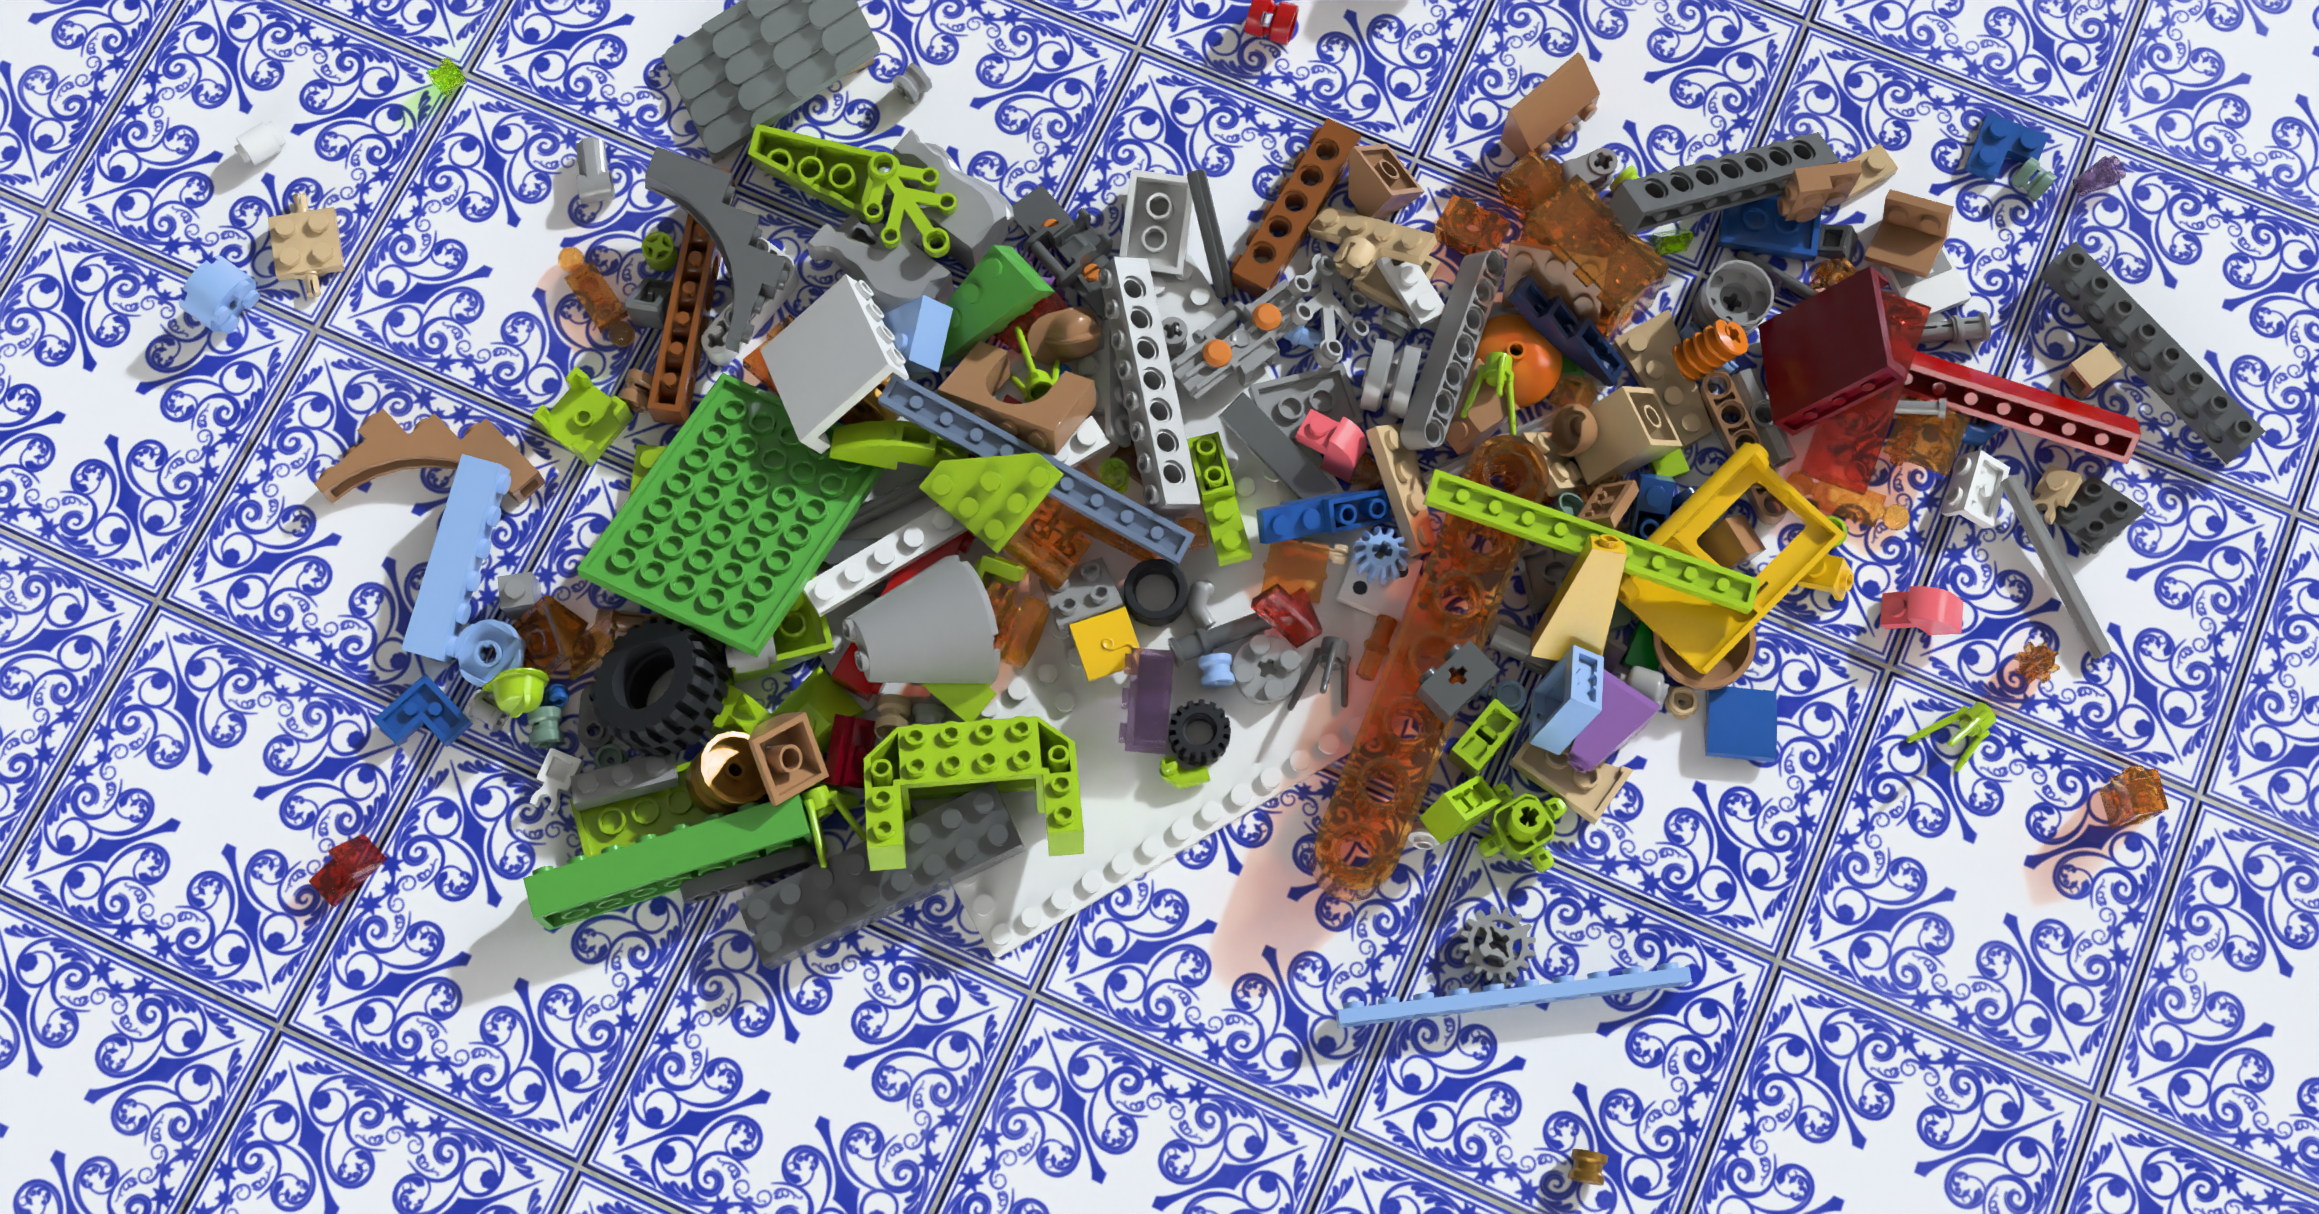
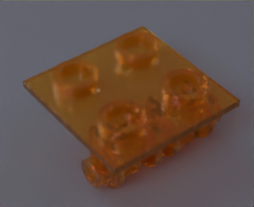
M1907 395L1904 398V401H1924ZM1947 409L1945 419H1939L1938 415L1898 414L1883 452L1889 454L1891 457L1890 463L1895 466H1902L1904 462L1908 461L1947 477L1970 418Z

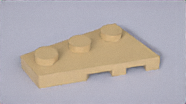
M1528 737L1509 765L1552 796L1560 797L1566 806L1593 825H1595L1633 772L1631 768L1625 766L1619 768L1603 761L1591 772L1587 770L1586 773H1582L1568 763L1570 759L1567 757L1569 747H1566L1560 755L1529 744Z

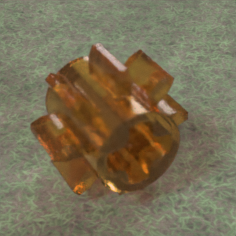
M2030 641L2023 646L2024 652H2018L2014 656V659L2019 661V668L2015 672L2016 674L2021 673L2026 677L2028 684L2037 678L2044 684L2051 679L2049 673H2055L2060 669V666L2055 664V657L2059 653L2058 651L2053 652L2048 648L2046 641L2037 647Z

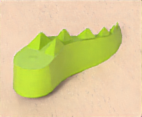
M727 684L729 690L727 698H723L722 701L724 705L721 715H716L713 720L715 725L708 732L715 737L718 734L730 731L751 735L755 726L774 716L742 690ZM822 780L799 793L801 796L809 790L827 785L829 793L838 791L841 801L848 810L858 806L862 799L838 785L824 783Z

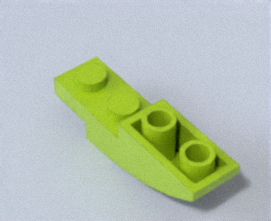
M882 420L854 423L834 428L829 458L896 470L898 461L935 468L943 460L967 459L969 453L910 421Z
M1219 432L1188 438L1187 443L1201 508L1219 567L1252 559V551L1236 500L1235 487Z

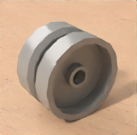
M1376 338L1372 357L1368 358L1361 385L1364 390L1359 408L1376 412L1381 406L1383 394L1386 393L1390 394L1386 409L1388 415L1405 419L1422 349L1405 345L1401 349L1398 364L1391 363L1395 350L1394 343Z

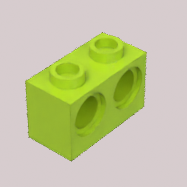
M1494 698L1451 749L1447 759L1471 779L1478 776L1517 730L1522 720Z
M1478 775L1444 793L1419 818L1427 827L1428 832L1442 845L1479 824L1502 801L1481 775Z

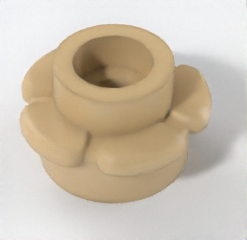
M1674 687L1667 693L1668 698L1664 701L1665 708L1669 713H1673L1675 718L1687 719L1690 714L1694 715L1698 710L1697 696L1690 688ZM1679 700L1684 701L1683 706H1680L1678 704Z

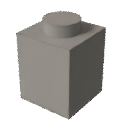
M532 572L497 577L500 609L509 620L544 615L541 583Z

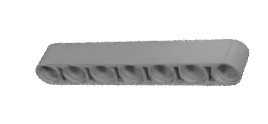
M1497 250L1469 254L1461 262L1401 427L1400 437L1402 444L1410 451L1439 447L1445 440L1505 271L1504 258Z

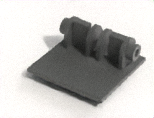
M2092 475L2080 485L2067 508L2057 506L2054 522L2079 538L2082 543L2079 545V549L2084 555L2088 556L2098 553L2100 548L2110 543L2114 537L2120 535L2121 531L2127 526L2132 525L2137 518L2146 512V509L2095 475Z

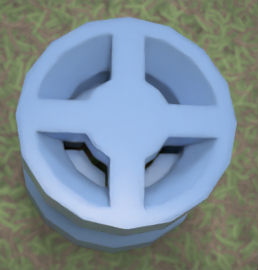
M1215 653L1198 659V666L1203 670V677L1200 680L1202 688H1223L1235 683L1234 674L1230 672L1229 667L1232 664L1230 654Z

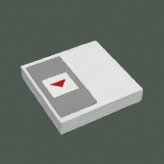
M1944 245L1927 278L1885 266L1881 268L1885 277L1889 279V285L1910 324L1967 303L1972 298Z

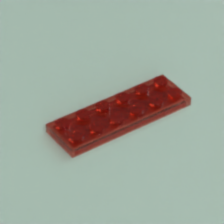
M1881 290L1893 360L1902 365L1908 375L1932 307ZM1905 381L1816 424L1799 473L1862 496L1866 494Z

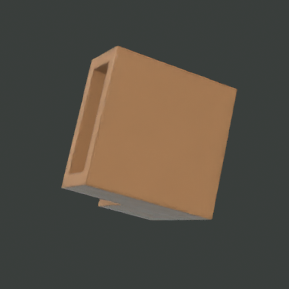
M1745 515L1725 518L1697 539V545L1720 566L1731 570L1741 563L1751 561L1766 550Z

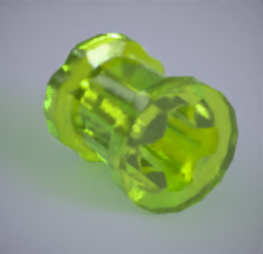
M1117 457L1104 460L1099 468L1100 483L1105 486L1107 485V487L1121 495L1124 494L1128 489V465L1121 458ZM1111 474L1112 476H1114V477L1108 479V475ZM1118 475H1120V479H1119V480H1117V479L1115 478V477L1118 476Z

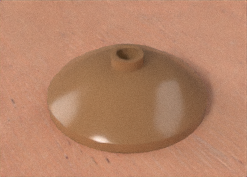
M1753 627L1707 674H1701L1691 667L1655 632H1653L1652 636L1656 658L1666 673L1677 682L1699 690L1723 688L1738 680L1751 665L1757 643L1756 632Z

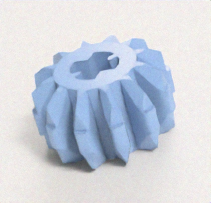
M1377 526L1374 528L1373 535L1365 530L1361 534L1362 541L1357 540L1354 542L1353 549L1356 553L1352 554L1351 561L1352 563L1359 564L1356 569L1357 575L1368 573V583H1372L1374 577H1378L1382 585L1387 583L1388 577L1396 581L1400 577L1399 571H1405L1408 566L1405 558L1409 556L1410 551L1408 548L1401 547L1405 541L1404 536L1396 539L1393 538V528L1389 529L1386 534H1382L1381 528ZM1378 552L1385 554L1382 560L1376 557Z

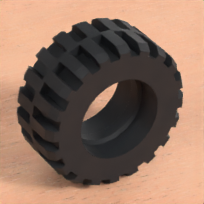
M654 618L643 621L642 626L634 625L626 630V635L623 637L618 636L612 642L614 646L609 652L605 651L601 657L603 662L600 668L596 667L594 673L596 684H593L591 689V696L595 699L592 701L594 714L597 716L599 724L609 734L641 754L659 757L670 755V752L674 754L687 749V744L694 745L701 740L702 737L700 735L705 730H711L715 725L713 720L716 715H721L724 705L722 701L723 698H727L729 686L725 683L729 680L725 658L722 652L717 649V646L700 633L671 618H659L658 621ZM674 668L673 678L667 690L657 701L646 707L648 695L655 682L665 672Z

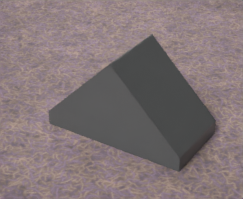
M647 277L641 281L625 300V308L634 325L659 330L664 329L673 282Z

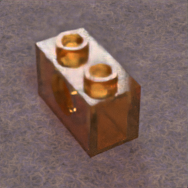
M1453 194L1435 225L1434 234L1437 242L1465 256L1488 250L1499 251L1507 238L1511 222L1507 221L1498 212H1489L1477 206L1470 198L1459 197ZM1475 225L1480 230L1473 232L1468 230L1466 226Z

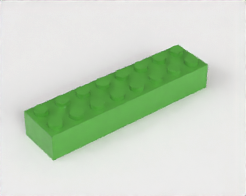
M799 793L777 806H772L771 802L758 805V802H751L738 807V812L724 815V813L711 814L705 817L704 822L693 826H690L689 823L676 825L669 829L670 833L656 837V834H647L638 837L635 840L636 843L625 847H622L620 844L611 845L603 848L601 854L590 858L587 855L570 858L566 861L567 865L561 867L544 866L532 871V876L523 878L533 919L550 931L680 890L679 885L685 881L801 845H810L812 849L816 848L804 802Z

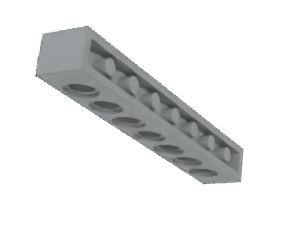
M1113 257L1098 271V282L1103 292L1105 315L1108 318L1111 331V344L1115 350L1118 364L1117 373L1122 383L1124 406L1128 412L1131 426L1130 435L1134 441L1137 455V469L1141 474L1144 488V501L1149 510L1162 517H1184L1201 503L1149 262L1146 258Z

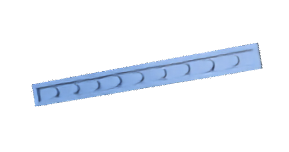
M1677 962L1657 965V971L1644 972L1643 967H1631L1623 969V975L1609 976L1608 971H1598L1587 974L1588 979L1575 981L1573 975H1565L1552 978L1553 983L1539 985V980L1533 979L1518 982V988L1504 989V984L1483 986V992L1469 993V988L1449 990L1448 996L1434 998L1433 992L1415 994L1412 1001L1399 1002V997L1378 999V1005L1364 1006V1001H1353L1344 1003L1343 1009H1338L1335 1015L1338 1029L1680 987L1687 985L1692 979L1689 967L1679 968Z

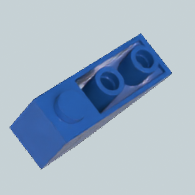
M1645 472L1637 473L1636 484L1639 492L1632 501L1628 535L1646 540L1669 518L1676 483L1672 477Z

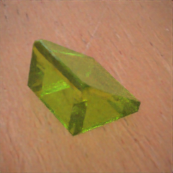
M1675 229L1653 233L1651 237L1656 255L1661 256L1687 251L1694 235L1693 232L1686 229Z

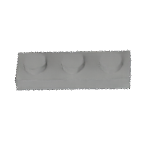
M670 752V755L657 757L652 755L570 776L573 804L577 812L680 786L676 758L673 752Z

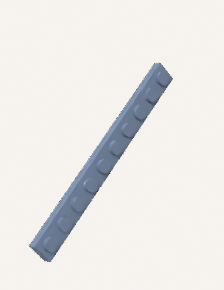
M893 373L878 399L879 405L977 458L1026 453L1041 454L1064 474L1047 496L1176 566L1181 562L1195 536L1190 531L910 379L905 381Z

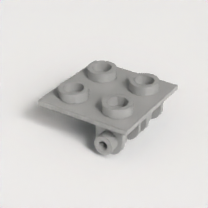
M1102 557L1039 579L1055 617L1054 620L1058 631L1065 629L1066 632H1069L1070 624L1079 622L1082 619L1086 620L1091 616L1095 617L1097 614L1101 615L1123 608L1121 597Z

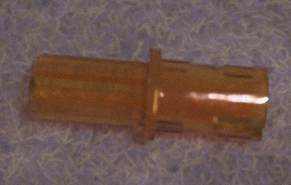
M1378 615L1370 638L1364 641L1363 646L1365 650L1356 670V674L1362 680L1373 681L1376 678L1384 656L1389 655L1390 649L1388 645L1398 622L1388 615Z

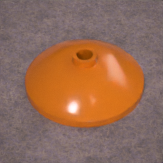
M1503 314L1487 320L1472 363L1477 358H1480L1485 364L1486 356L1491 352L1509 354L1513 359L1511 371L1514 372V401L1519 408L1534 405L1546 398L1559 380L1562 371V353L1546 340L1523 315ZM1518 349L1521 355L1515 356L1511 354L1510 350Z

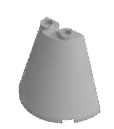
M950 555L940 559L842 621V630L845 638L848 641L851 640V643L855 642L858 647L854 654L857 668L859 671L864 672L868 682L992 683L997 678L1000 666V650H994L993 647L995 640L993 635L999 634L994 611L979 575L968 561L960 562L959 555Z

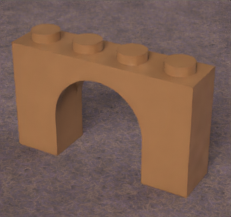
M979 341L937 389L938 395L1029 445L1056 456L1096 407L1095 381L1065 371L1050 390L1035 401L1023 404H1010L999 401L993 395L1011 376L1008 351Z

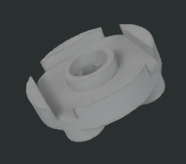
M1263 634L1254 636L1239 648L1233 662V674L1240 693L1250 701L1258 704H1271V702L1288 698L1295 691L1300 680L1299 654L1287 641L1279 637ZM1270 662L1276 671L1275 675L1268 674L1266 678L1260 675L1261 669L1258 665Z

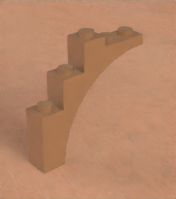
M381 409L378 413L368 416L364 420L362 427L357 430L365 440L361 444L351 447L345 454V457L335 466L324 470L314 485L333 504L352 489L386 474L407 469L429 467L457 470L462 454L498 463L510 469L511 485L507 494L519 504L526 501L546 482L539 471L487 418L469 427L465 436L460 440L435 413L429 418L419 421L414 427V431L408 435L384 409Z

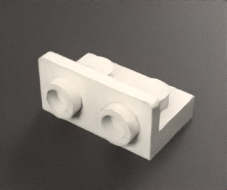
M1982 450L1959 455L1953 466V474L1944 497L1945 502L1941 513L1946 517L1960 514L1983 529L1994 527L2004 492L2000 482L2008 477L2010 467Z

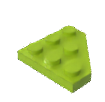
M1039 453L943 460L935 466L920 484L919 488L998 554L1064 474Z

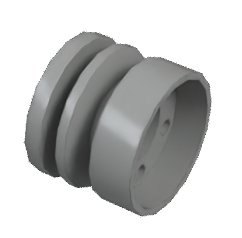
M1733 260L1722 263L1712 271L1693 299L1692 315L1695 324L1703 331L1705 327L1713 326L1714 322L1719 319L1724 320L1726 323L1734 321L1742 327L1746 337L1749 336L1767 316L1773 306L1774 289L1771 279L1762 268L1749 261Z

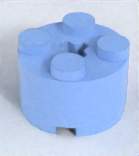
M218 255L214 256L217 260L216 262L211 264L206 260L191 274L183 287V290L187 292L185 301L181 298L179 299V306L213 332L223 331L226 334H230L239 324V318L237 317L245 308L251 309L256 305L260 298V293L256 291V281L224 257Z

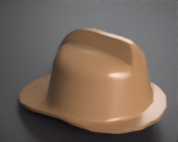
M1082 306L1070 307L1039 317L1029 329L1027 345L1030 354L1040 363L1054 365L1055 360L1065 363L1093 353L1098 346L1103 331L1099 328L1096 316L1089 309Z

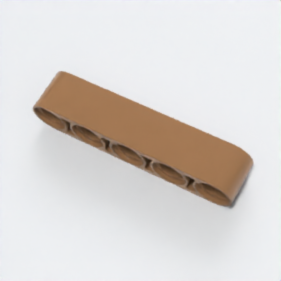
M1714 370L1706 374L1700 388V395L1728 458L1737 451L1735 444L1738 442L1758 443L1764 447L1732 378L1721 370ZM1716 383L1721 385L1725 392L1715 395L1708 390L1707 386ZM1728 412L1733 413L1737 416L1738 422L1728 424L1724 422L1721 415ZM1768 457L1767 459L1769 461V466L1776 472L1770 458ZM1753 484L1745 492L1760 522L1765 525H1776L1783 520L1788 508L1761 484ZM1770 500L1775 501L1779 504L1781 511L1770 513L1764 508V503Z

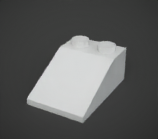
M1131 169L1119 257L1148 259L1151 272L1183 276L1195 210L1187 176Z

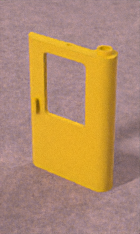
M1745 442L1646 539V541L1719 565L1697 545V539L1753 484H1761L1802 520L1805 528L1755 577L1760 579L1753 609L1750 613L1745 614L1624 572L1621 578L1617 599L1701 674H1707L1846 535L1769 466L1768 452L1758 443L1751 444Z

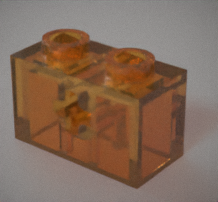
M2139 765L2121 770L2122 774L2109 778L2110 783L2099 789L2110 829L2144 824L2169 809L2157 768L2144 770L2143 766Z

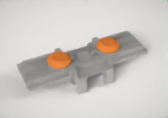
M1286 279L1251 304L1249 302L1244 305L1242 302L1236 301L1232 304L1230 311L1202 331L1196 330L1192 334L1196 344L1170 362L1173 377L1195 401L1236 371L1240 377L1238 379L1239 383L1244 386L1252 380V371L1264 361L1271 366L1279 360L1280 349L1276 342L1299 326L1292 321L1290 312L1297 304L1306 303L1303 298H1297L1291 294L1288 287L1289 282ZM1238 320L1243 324L1223 340L1215 338Z

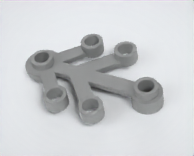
M1318 253L1311 258L1308 273L1304 276L1297 275L1289 283L1288 287L1293 296L1302 298L1311 290V286L1317 283L1319 284V293L1308 302L1297 304L1291 310L1290 317L1295 324L1303 326L1320 309L1322 342L1314 348L1313 356L1321 367L1329 369L1335 366L1343 356V346L1336 340L1335 317L1345 327L1348 336L1354 341L1362 340L1369 333L1368 324L1363 319H1354L1333 295V289L1345 301L1346 308L1352 313H1359L1367 305V299L1360 291L1352 292L1339 277V272L1336 270V262L1333 261L1331 256L1325 253Z

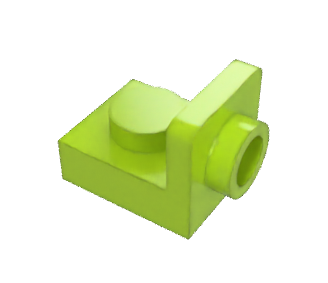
M990 553L982 556V559H978L973 568L979 575L984 587L987 588L991 574H994L993 579L995 581L1013 585V582L1025 580L1029 566Z

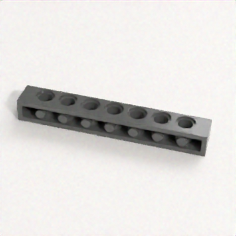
M1819 132L1805 136L1801 134L1786 141H1774L1769 145L1758 148L1751 147L1743 152L1727 153L1719 158L1703 159L1696 164L1684 167L1681 165L1676 166L1665 172H1652L1645 177L1633 180L1631 178L1626 179L1618 184L1608 206L1627 233L1633 234L1782 194L1785 184L1789 181L1794 169L1839 163L1840 160Z
M2076 241L2055 257L2042 272L2040 277L2226 464L2231 462L2266 432Z

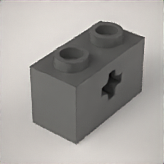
M1471 640L1463 647L1458 643L1454 645L1444 655L1443 659L1446 662L1438 670L1432 666L1418 680L1421 686L1416 695L1445 725L1492 682L1500 671ZM1459 675L1462 678L1460 683L1457 681L1452 685L1448 681L1450 677L1454 678Z

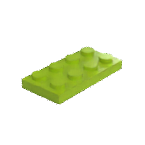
M692 761L677 765L680 785L677 787L578 812L573 804V798H570L584 855H587L588 858L599 855L603 848L611 845L620 844L622 847L636 843L635 840L638 837L647 834H656V837L670 833L669 829L679 824L689 823L690 826L703 823L704 818L709 815L702 812L694 804L686 787V772Z

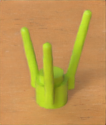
M1016 326L1015 332L1029 373L1025 378V385L1014 374H1010L1009 379L1024 395L1025 402L1029 403L1044 396L1059 379L1060 361H1054L1051 378L1047 372L1036 369L1020 326Z
M1491 352L1486 356L1485 365L1478 366L1476 379L1465 401L1460 417H1467L1483 379H1486L1489 385L1496 387L1497 397L1503 395V387L1506 384L1509 432L1511 437H1515L1514 372L1511 371L1513 359L1509 354Z
M1976 702L1970 708L1964 705L1956 713L1908 736L1906 741L1912 743L1960 719L1959 726L1961 730L1947 742V745L1953 747L1966 735L1976 737L1954 766V770L1958 772L1969 760L1980 743L1990 735L1988 729L1996 723L1997 719L1990 707L1982 702Z
M823 785L801 795L809 816L821 868L827 867L825 857L827 848L820 819L834 813L833 805L837 807L862 842L867 840L865 832L843 804L837 790L829 793L827 785Z

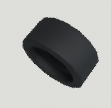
M1148 559L1139 562L1129 571L1125 579L1124 602L1127 610L1136 621L1147 626H1163L1172 623L1182 614L1187 604L1188 583L1184 573L1167 560ZM1161 574L1173 582L1176 589V597L1167 609L1150 611L1138 602L1136 587L1145 576Z

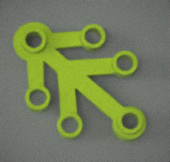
M888 152L875 154L869 160L867 166L868 175L874 182L869 201L864 205L863 212L865 219L869 223H879L883 219L884 210L881 203L888 186L894 197L886 227L881 231L883 245L886 248L894 249L901 244L900 226L905 210L923 236L925 252L934 258L946 255L950 249V240L947 232L941 228H933L917 204L936 207L943 215H952L958 208L955 195L950 192L938 194L906 188L900 179L919 181L924 189L934 190L940 184L939 173L932 167L921 169L900 165L898 159ZM882 167L890 168L886 173L879 172V169ZM928 175H932L935 177V180L932 182H927L924 180V178ZM946 200L953 202L950 207L942 206V203ZM873 208L879 210L877 215H869L868 212ZM889 234L897 235L893 241H888L885 238ZM936 242L943 244L939 249L931 248L932 244Z

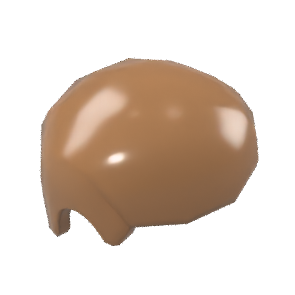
M1566 404L1555 412L1551 421L1552 434L1549 438L1558 445L1559 449L1556 451L1558 455L1567 457L1580 455L1589 450L1594 444L1598 434L1597 423L1585 406Z

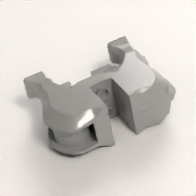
M911 129L894 147L893 155L898 159L900 165L921 169L927 167L935 168L939 173L940 184L934 190H926L919 181L900 180L906 188L938 194L950 192L955 195L958 208L952 215H943L936 207L917 205L933 228H941L947 232L950 240V249L947 254L972 271L992 245L1003 244L1009 234L1008 226L1014 219L1013 207L1007 198L991 185L963 173L942 147L936 144L920 142L918 135ZM928 175L924 180L932 182L935 180V177ZM888 186L886 187L881 204H890L893 201L894 195ZM946 200L942 203V206L950 207L953 202ZM905 210L900 226L902 241L897 248H886L882 243L881 233L879 237L875 235L869 226L861 224L858 217L853 213L836 231L830 225L825 224L807 244L809 255L816 262L825 259L834 261L849 277L857 282L859 280L864 281L873 292L871 298L874 304L880 308L883 314L923 295L945 304L954 293L951 272L925 252L923 236ZM889 234L885 239L893 241L897 235ZM936 242L932 244L931 248L936 249V246L941 248L943 244Z

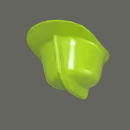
M533 668L509 669L494 676L492 680L482 686V689L487 693L494 694L496 704L500 710L508 712L513 718H518L522 713H528L539 708L543 699L544 688L549 682V677L545 672Z

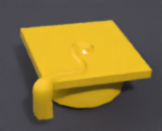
M1126 607L1069 625L1088 682L1138 666L1139 672L1149 668L1150 661L1143 658Z

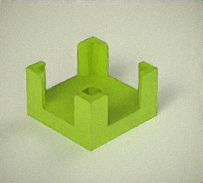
M575 366L565 378L570 387L566 394L550 412L542 404L532 417L541 431L592 467L634 417L624 401L615 395L610 398L593 385L586 373Z

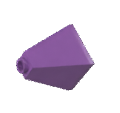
M1603 669L1602 711L1571 742L1567 755L1570 758L1568 763L1579 772L1586 773L1587 770L1591 772L1643 730L1658 711L1660 705Z

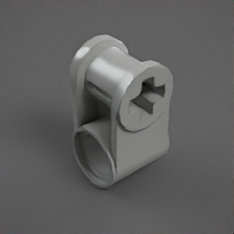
M1599 148L1559 164L1552 171V174L1566 201L1572 202L1610 185L1614 179V171L1617 168L1618 159L1612 150Z

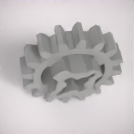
M1491 906L1487 916L1481 909L1478 910L1475 914L1477 922L1469 918L1465 925L1470 931H1461L1459 935L1466 943L1460 945L1458 950L1468 954L1462 963L1464 966L1470 964L1475 966L1472 972L1474 977L1480 972L1485 973L1484 978L1487 983H1489L1493 976H1497L1499 984H1503L1506 980V974H1509L1513 980L1519 977L1517 968L1523 971L1529 968V964L1524 959H1533L1535 956V952L1528 949V946L1533 945L1536 942V938L1527 937L1526 935L1532 926L1530 924L1521 926L1519 922L1522 914L1520 913L1514 918L1510 917L1509 907H1505L1501 914H1497L1496 907ZM1495 922L1505 924L1511 929L1507 930L1497 927ZM1479 929L1483 939L1481 945L1475 949L1474 939ZM1493 938L1496 942L1501 940L1504 942L1505 945L1501 951L1499 948L1492 950L1490 947ZM1519 941L1520 951L1515 961L1512 948L1513 944ZM1490 960L1493 962H1497L1499 967L1490 966L1484 963L1483 961Z

